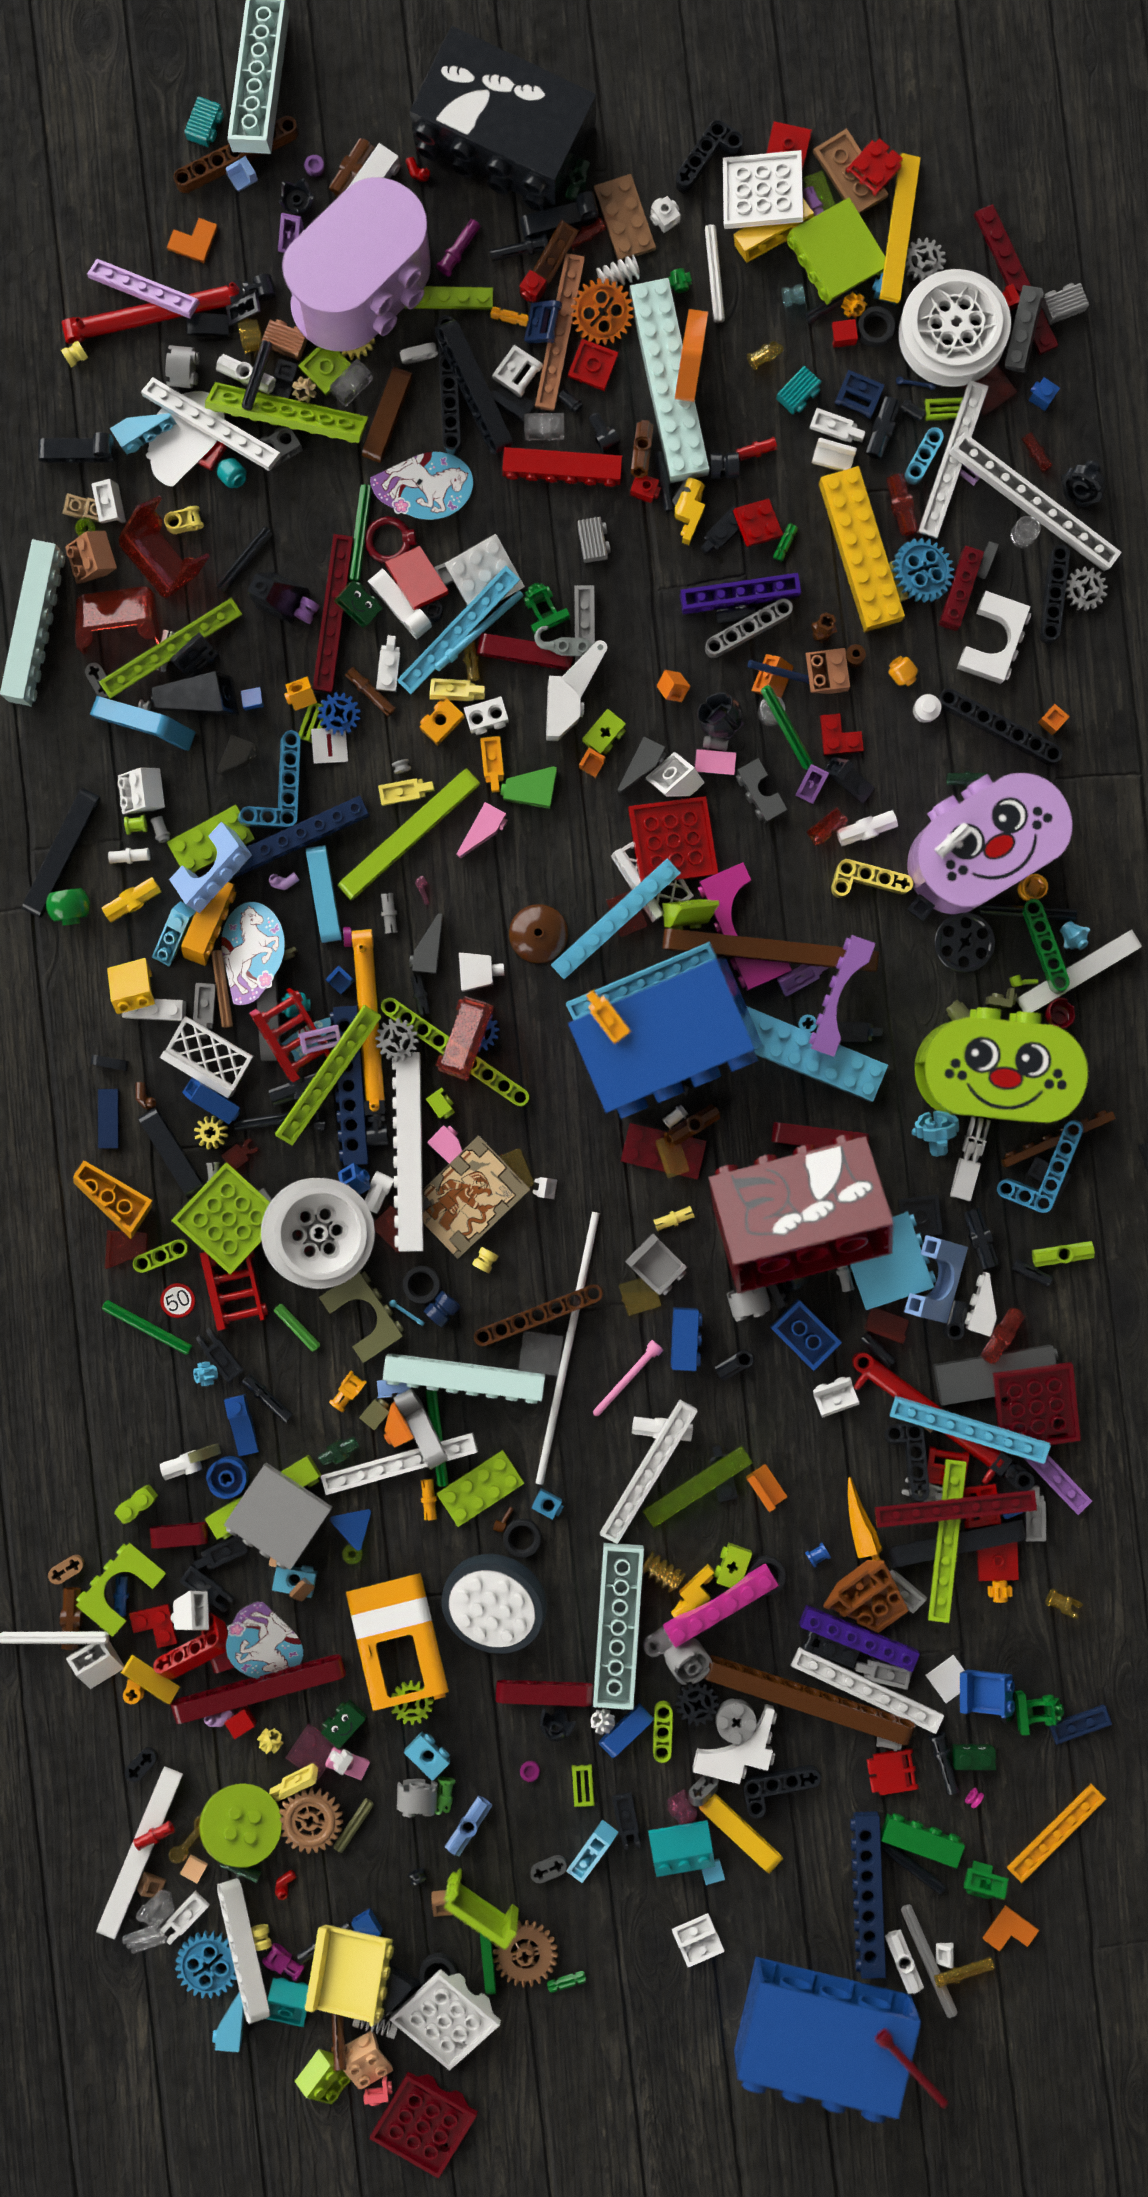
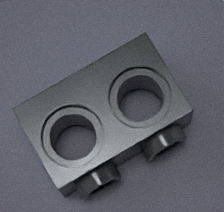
M285 426L277 428L271 436H264L259 439L280 452L281 457L272 469L303 451L292 429ZM284 438H291L289 444H282Z

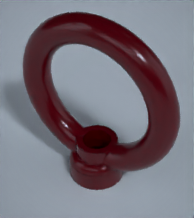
M381 517L375 520L366 531V549L373 559L381 563H385L408 552L411 545H416L415 529H409L403 521L395 517ZM386 524L394 525L402 532L403 545L396 554L390 556L378 553L373 546L375 531L380 526Z

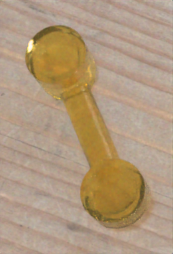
M201 1815L194 1820L195 1829L184 1843L170 1850L169 1859L173 1863H180L187 1858L188 1849L200 1835Z

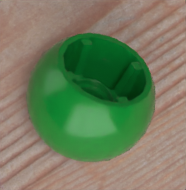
M82 888L49 893L46 900V909L53 921H62L63 926L80 923V918L88 915L90 901Z

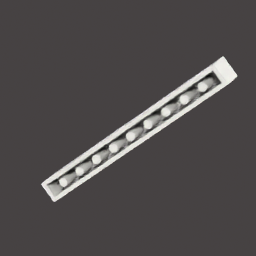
M966 433L959 437L948 452L1101 570L1106 571L1110 569L1122 553Z
M411 1052L412 1056L406 1054L404 1061L401 1057H398V1061H394V1058H392V1069L396 1070V1077L392 1078L393 1089H396V1097H393V1109H396L397 1117H393V1129H397V1136L393 1137V1147L397 1148V1156H394V1168H397V1176H394V1188H398V1196H394V1208H398V1216L394 1217L395 1228H398V1236H395V1248H398L399 1252L424 1251L420 1052Z

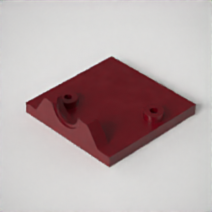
M1071 1362L992 1373L999 1428L1050 1443V1445L1081 1441L1074 1369ZM1003 1397H1006L1007 1400H1006V1401H1002V1398H1003Z
M407 2072L370 2134L369 2139L439 2179L476 2118L478 2111L468 2106L463 2094L459 2091L446 2092L439 2088L433 2076L425 2074L417 2077Z

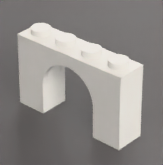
M985 591L976 614L1002 624L1007 632V645L1004 650L995 654L984 653L966 646L962 652L957 669L1002 684L1005 679L1008 680L1012 671L1009 668L1010 663L1015 661L1018 650H1016L1017 643L1022 642L1025 634L1022 631L1023 626L1028 624L1031 613H1028L1030 606Z

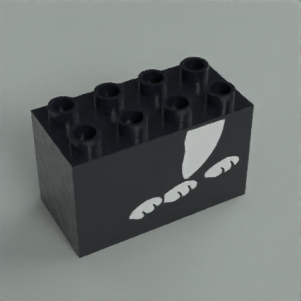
M451 25L410 109L414 143L417 145L416 151L430 161H437L440 156L453 162L451 165L452 169L466 178H472L474 173L488 179L487 185L499 194L507 195L509 190L522 195L523 203L535 211H543L545 207L551 209L558 206L596 128V94Z

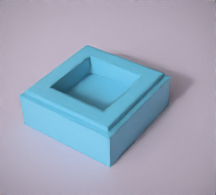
M720 1859L714 1860L715 1867L702 1869L706 1885L725 1880Z

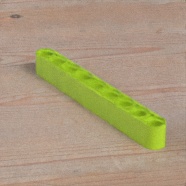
M467 768L463 770L342 879L337 886L350 900H353L480 785V782Z
M387 998L382 1002V1011L394 1021L400 1018L401 1023H403L402 1016L405 1013L411 1014L412 1021L407 1026H414L412 1032H418V1027L422 1024L427 1025L428 1033L425 1035L418 1033L417 1037L517 1106H524L528 1103L529 1094L525 1089L393 998ZM394 1002L396 1004L394 1012L386 1011L387 1003ZM436 1036L444 1037L445 1042L442 1046L434 1044ZM453 1047H459L461 1050V1054L457 1058H453L450 1055V1050ZM470 1058L477 1060V1066L474 1069H469L466 1066V1062ZM487 1069L493 1071V1078L491 1080H484L482 1077V1073ZM501 1081H508L510 1084L509 1089L505 1092L500 1091L498 1088ZM523 1092L526 1095L523 1103L515 1101L516 1093Z

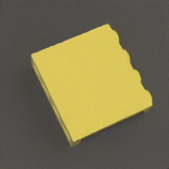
M330 1925L319 1927L305 2010L310 2012L321 2010L370 2022V2026L379 2023L384 2012L382 2002L387 1994V1988L385 1987L386 1979L390 1975L389 1959H391L394 1951L392 1939Z

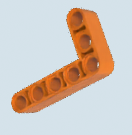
M689 309L675 393L676 400L694 402L708 317L707 311Z

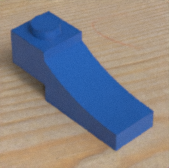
M246 1394L224 1399L238 1456L259 1452Z

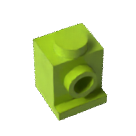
M441 1087L426 1098V1100L440 1119L442 1117L447 1119L455 1113L451 1107L454 1103L447 1094L443 1096L442 1093L445 1091Z

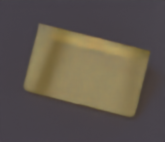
M665 1138L655 1141L667 1178L689 1171L681 1144L672 1148L666 1143Z
M519 1148L499 1156L527 1187L534 1185L532 1176Z

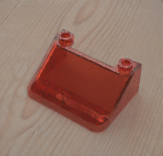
M142 586L90 593L78 597L76 601L75 638L77 649L82 654H87L86 647L90 646L93 641L92 631L137 625V630L141 637L153 639L156 644L160 643L155 597L149 587Z

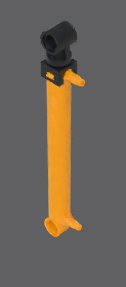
M372 929L352 931V945L354 950L358 1012L363 1005H366L378 1013ZM379 1021L361 1046L365 1115H372V1117H366V1122L371 1123V1127H367L368 1147L388 1145L387 1126L382 1124V1121H386V1116H380L381 1114H386V1102L384 1098L381 1048L376 1047L380 1041L375 1039V1037H380V1033L377 1031L379 1029Z

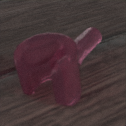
M421 876L416 879L415 884L426 905L429 904L423 887L427 886L428 883Z

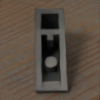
M643 737L617 792L623 793L655 769L658 763L662 764L666 753H664L665 747Z
M438 913L414 950V955H410L409 967H412L413 972L437 974L443 914Z

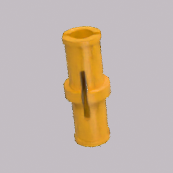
M433 1479L421 1480V1503H423L424 1520L437 1519L435 1507L437 1497L434 1494Z

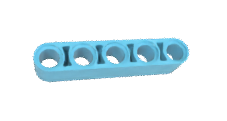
M326 845L306 848L321 942L342 940Z

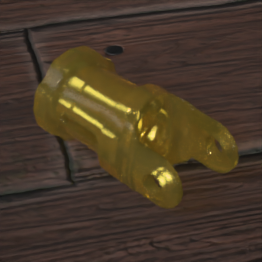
M776 341L764 344L756 352L747 354L748 362L754 370H757L759 365L766 361L770 362L777 355L781 354L783 346Z
M1051 1589L1045 1601L1047 1606L1052 1605L1060 1609L1061 1613L1074 1619H1078L1079 1615L1072 1611L1071 1605L1076 1607L1083 1606L1081 1602L1069 1596L1065 1597L1057 1593L1055 1589Z

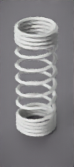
M354 2018L352 2027L358 2028L361 2020ZM383 2019L380 2026L379 2023L377 2024L376 2034H378L383 2023L381 2035H384L388 2025L387 2037L394 2039L398 2027L392 2023L389 2030L390 2021H388L384 2028L385 2019ZM361 2021V2029L363 2028L366 2021ZM370 2022L366 2024V2031L370 2026ZM376 2024L374 2025V2027H371V2033L373 2032Z

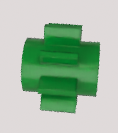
M683 268L671 271V277H668L670 288L674 289L675 293H683L689 290L688 285L692 284L690 272L685 273Z

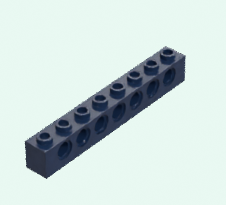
M359 795L248 846L247 849L252 856L229 881L370 817L361 796Z
M358 1006L333 1007V1012H330L331 1024L338 1025L340 1037L345 1033L340 1030L341 1023L347 1021L351 1024L358 1014ZM360 1047L351 1060L353 1063L352 1070L349 1072L344 1071L336 1082L339 1091H335L336 1103H340V1110H337V1122H341V1130H338V1140L342 1142L343 1150H339L340 1162H343L344 1165L352 1163L356 1165L369 1164ZM351 1080L354 1083V1089L347 1092L344 1089V1084L346 1081ZM349 1100H353L356 1104L353 1111H348L345 1107L346 1102ZM349 1120H355L357 1123V1128L354 1131L347 1129V1122ZM352 1139L358 1142V1148L355 1151H351L348 1148V1143Z
M877 1811L853 1812V1819H850V1830L854 1831V1839H851V1851H855V1859L851 1860L852 1871H855L856 1879H852L853 1891H856V1899H853V1909L857 1911V1919H854L855 1932L858 1931V1939H855V1951L859 1953V1959H855L856 1972L860 1973L862 1979L886 1978L879 1815ZM869 1831L870 1834L867 1838H861V1832ZM870 1851L871 1854L868 1858H862V1852ZM865 1871H870V1872H871V1876H870V1877H868V1878H863V1877H861L863 1872H865ZM866 1891L872 1892L869 1898H863L862 1895ZM871 1911L873 1915L870 1918H864V1913ZM868 1931L874 1933L871 1938H865L864 1934ZM869 1951L874 1952L872 1958H866L865 1954Z

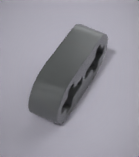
M991 541L988 542L977 577L986 578L999 544Z
M90 663L85 669V674L96 694L108 699L107 694L100 692L102 687L99 681L107 677V674L99 664ZM93 668L100 670L97 672L100 677L99 679H96L94 675L90 676Z
M703 1775L690 1788L689 1802L694 1806L704 1805L717 1792L719 1779Z
M555 1855L534 1864L531 1868L532 1880L536 1883H543L564 1874L567 1868L566 1859L561 1855ZM555 1861L563 1863L560 1870L557 1867L550 1869L555 1865ZM539 1868L540 1871L547 1869V1871L543 1872V1877H539V1875H535L536 1869Z

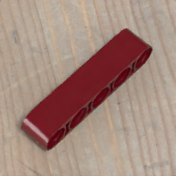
M481 634L479 636L477 655L562 670H569L573 664L574 656H561L550 650L541 649L534 641L492 634Z
M773 1122L771 1142L800 1146L812 1144L817 1148L831 1146L835 1138L846 1134L854 1135L855 1139L866 1136L869 1143L870 1134Z
M497 1680L495 1701L504 1704L592 1706L593 1684L584 1682Z

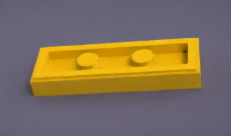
M131 1655L121 1672L166 1704L171 1703L180 1688L171 1680L157 1674L152 1667Z

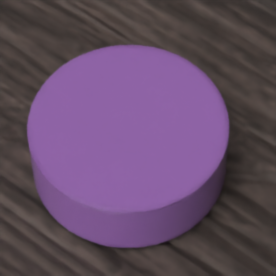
M318 155L307 157L304 163L307 174L312 177H318L324 172V162Z

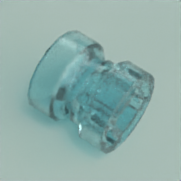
M797 284L791 289L789 287L781 289L785 308L791 307L793 303L798 305L805 304L802 284Z

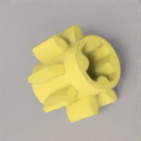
M265 1728L257 1738L260 1741L259 1748L266 1754L270 1751L275 1754L284 1743L281 1741L282 1734L275 1730V1728L270 1731Z

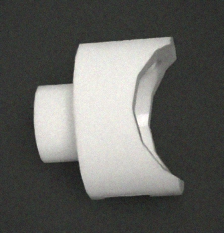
M931 694L921 696L913 707L915 718L923 723L935 720L941 712L939 699Z

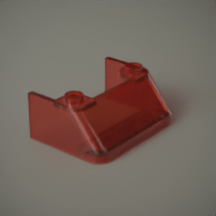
M157 496L137 505L119 535V544L162 597L167 598L175 594L197 576L210 556L207 553L196 559L187 557L182 561L159 533L162 528V519L155 510L162 498Z
M466 996L463 1000L459 999L456 1010L459 1012L443 1056L439 1055L436 1063L440 1073L470 1083L471 1079L469 1077L492 1012H495L496 1009L494 1005Z

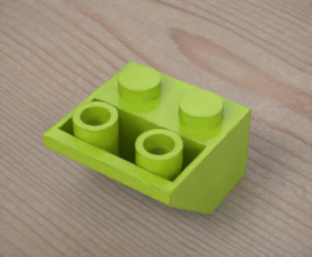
M318 2049L297 2077L295 2083L306 2098L333 2104L351 2079L344 2071H334L333 2053Z

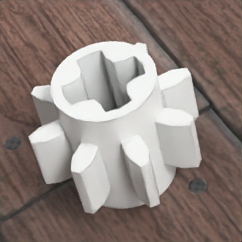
M604 1708L602 1711L596 1710L591 1717V1728L596 1729L595 1733L603 1735L605 1732L609 1734L615 1726V1716L611 1715L610 1711Z

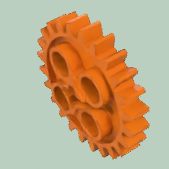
M601 278L597 279V284L590 280V287L583 284L584 291L577 290V293L580 295L579 298H572L576 301V305H570L571 308L575 309V312L571 313L570 316L576 317L572 324L579 325L575 331L579 332L582 330L581 337L584 338L588 335L589 342L595 338V344H599L600 339L604 345L607 344V339L614 343V336L621 339L620 332L627 333L624 328L625 325L631 326L627 321L628 318H634V316L629 314V311L634 310V307L628 306L632 299L625 298L629 292L625 291L622 293V285L616 288V281L609 285L608 278L605 279L604 284ZM603 291L605 293V300L598 303L596 295L598 292ZM613 297V301L604 310L606 313L605 316L600 315L596 320L595 324L591 326V322L600 313L598 311L599 307L604 308L608 303L609 299ZM618 304L620 306V313L613 316L611 308L613 305ZM590 307L593 310V315L591 318L586 319L583 313L586 308ZM605 320L608 323V328L601 332L599 330V323Z

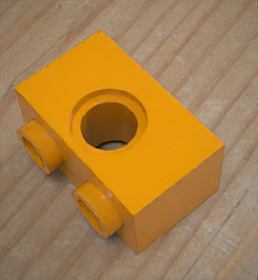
M447 698L444 702L440 700L434 707L435 711L431 715L427 714L420 721L421 725L419 727L421 731L437 746L465 718L464 714ZM440 716L446 718V722L443 725L435 723L436 719Z

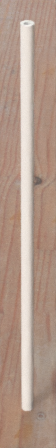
M592 1212L576 1291L585 1287L600 1215L597 1212ZM575 1295L573 1305L579 1306L581 1298ZM580 1309L571 1312L536 1478V1484L540 1485L544 1483Z

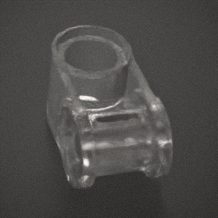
M663 1626L648 1636L643 1642L644 1650L652 1657L658 1656L673 1646ZM651 1642H653L654 1644H656V1645H655V1647H656L655 1650H652V1649L650 1648V1645H649V1644H650Z
M161 1890L157 1892L151 1900L139 1909L136 1919L146 1923L150 1930H156L174 1912L175 1908L170 1891Z

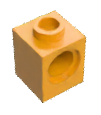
M308 677L285 685L287 693L284 695L288 705L292 704L295 711L317 703Z

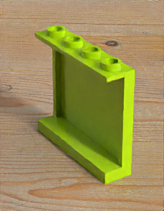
M850 197L791 229L786 237L789 247L797 255L799 264L802 267L804 266L810 282L814 283L819 297L827 305L837 296L876 274L878 276L881 275L884 271L885 255Z
M461 1868L456 1873L453 1871L447 1880L444 1908L506 1950L517 1934L519 1908L512 1904L506 1914H504L460 1883Z

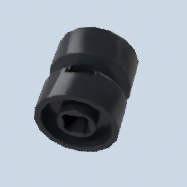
M727 452L725 456L722 453H710L711 479H722L723 476H726L728 479L739 478L738 452Z

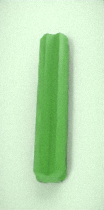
M279 1304L274 1309V1312L312 1352L319 1348L320 1343L283 1304Z

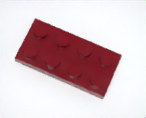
M629 1123L621 1162L698 1179L706 1141L690 1137L672 1148L665 1141L664 1133L666 1131Z

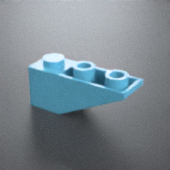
M170 413L126 418L111 427L110 430L128 455L129 453L136 452L145 443L153 441L162 432L169 431L177 423Z
M182 901L172 908L152 958L167 966L171 965L196 913L194 909Z

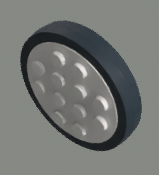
M482 1554L464 1560L452 1571L442 1593V1610L449 1627L468 1645L489 1653H510L526 1647L538 1635L545 1621L547 1600L541 1583L523 1564L502 1555Z

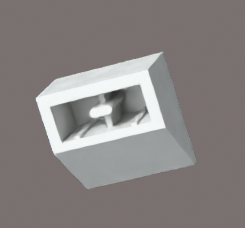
M138 768L118 775L122 814L149 812L165 807L160 768Z
M110 1641L105 1644H87L66 1658L75 1675L90 1689L120 1672L125 1667Z

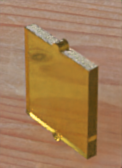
M642 1278L619 1284L623 1298L621 1301L625 1304L628 1316L661 1306L658 1294Z

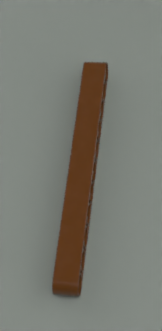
M664 929L662 946L664 950L686 952L710 942L717 956L836 968L839 957H844L846 951L843 947L677 929ZM873 950L869 962L860 967L858 971L877 972L879 951Z
M710 1655L712 1663L709 1664L710 1670L704 1677L708 1681L901 1745H909L916 1725L906 1718Z

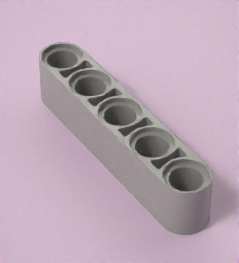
M780 599L712 636L706 642V654L711 658H717L789 618L792 612V603L788 599ZM785 606L788 612L785 614L780 613L778 607ZM768 615L771 621L764 623L761 620V616ZM747 624L752 625L754 631L746 632L743 626ZM728 634H734L737 640L734 642H730L727 640L726 636ZM716 643L720 649L718 651H711L709 645Z

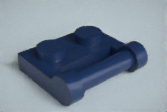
M551 300L531 303L524 338L525 342L528 344L555 342L556 335L554 334L558 314L562 309V302ZM551 310L550 318H549V323H548V328H547V333H545V331H546V326H547V321H548V317H549V311Z
M848 370L834 404L838 406L841 404L864 414L866 418L870 419L884 384ZM845 392L870 402V406L866 407L845 398Z

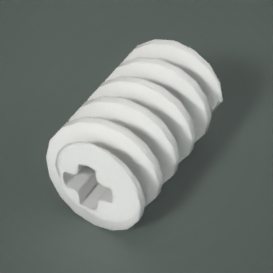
M634 254L632 255V260L628 256L625 257V263L619 259L618 266L611 262L610 269L607 265H604L603 272L600 268L596 269L598 278H601L603 284L605 279L608 278L609 285L616 281V288L618 287V281L624 286L626 278L631 283L633 275L637 280L640 279V271Z

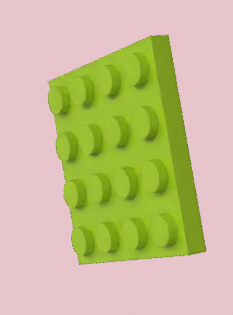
M226 1162L171 1221L231 1275L262 1241V1221L270 1202Z

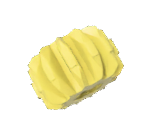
M207 1116L204 1117L205 1124L202 1121H198L201 1129H194V1131L200 1132V1135H196L195 1139L202 1138L199 1145L203 1146L206 1143V1149H210L212 1144L217 1149L218 1142L220 1144L225 1143L221 1137H228L227 1133H223V1130L228 1129V1127H220L224 1121L220 1119L216 1123V1116H212L211 1122ZM213 1127V1131H216V1134L209 1138L210 1134H207V1130H211Z

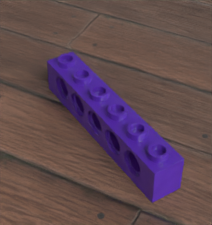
M798 573L682 589L680 591L682 614L772 602L780 599L799 598L801 593Z
M808 1605L805 1606L799 1621L803 1629L910 1672H913L920 1655L917 1649Z

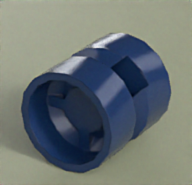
M442 1290L435 1298L436 1303H430L424 1310L425 1314L441 1328L450 1320L449 1315L454 1316L461 1308L451 1296Z

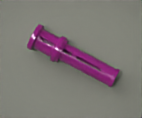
M469 220L454 245L446 249L445 256L441 262L436 264L437 269L444 275L451 276L452 269L456 263L461 261L463 251L481 227L477 221Z

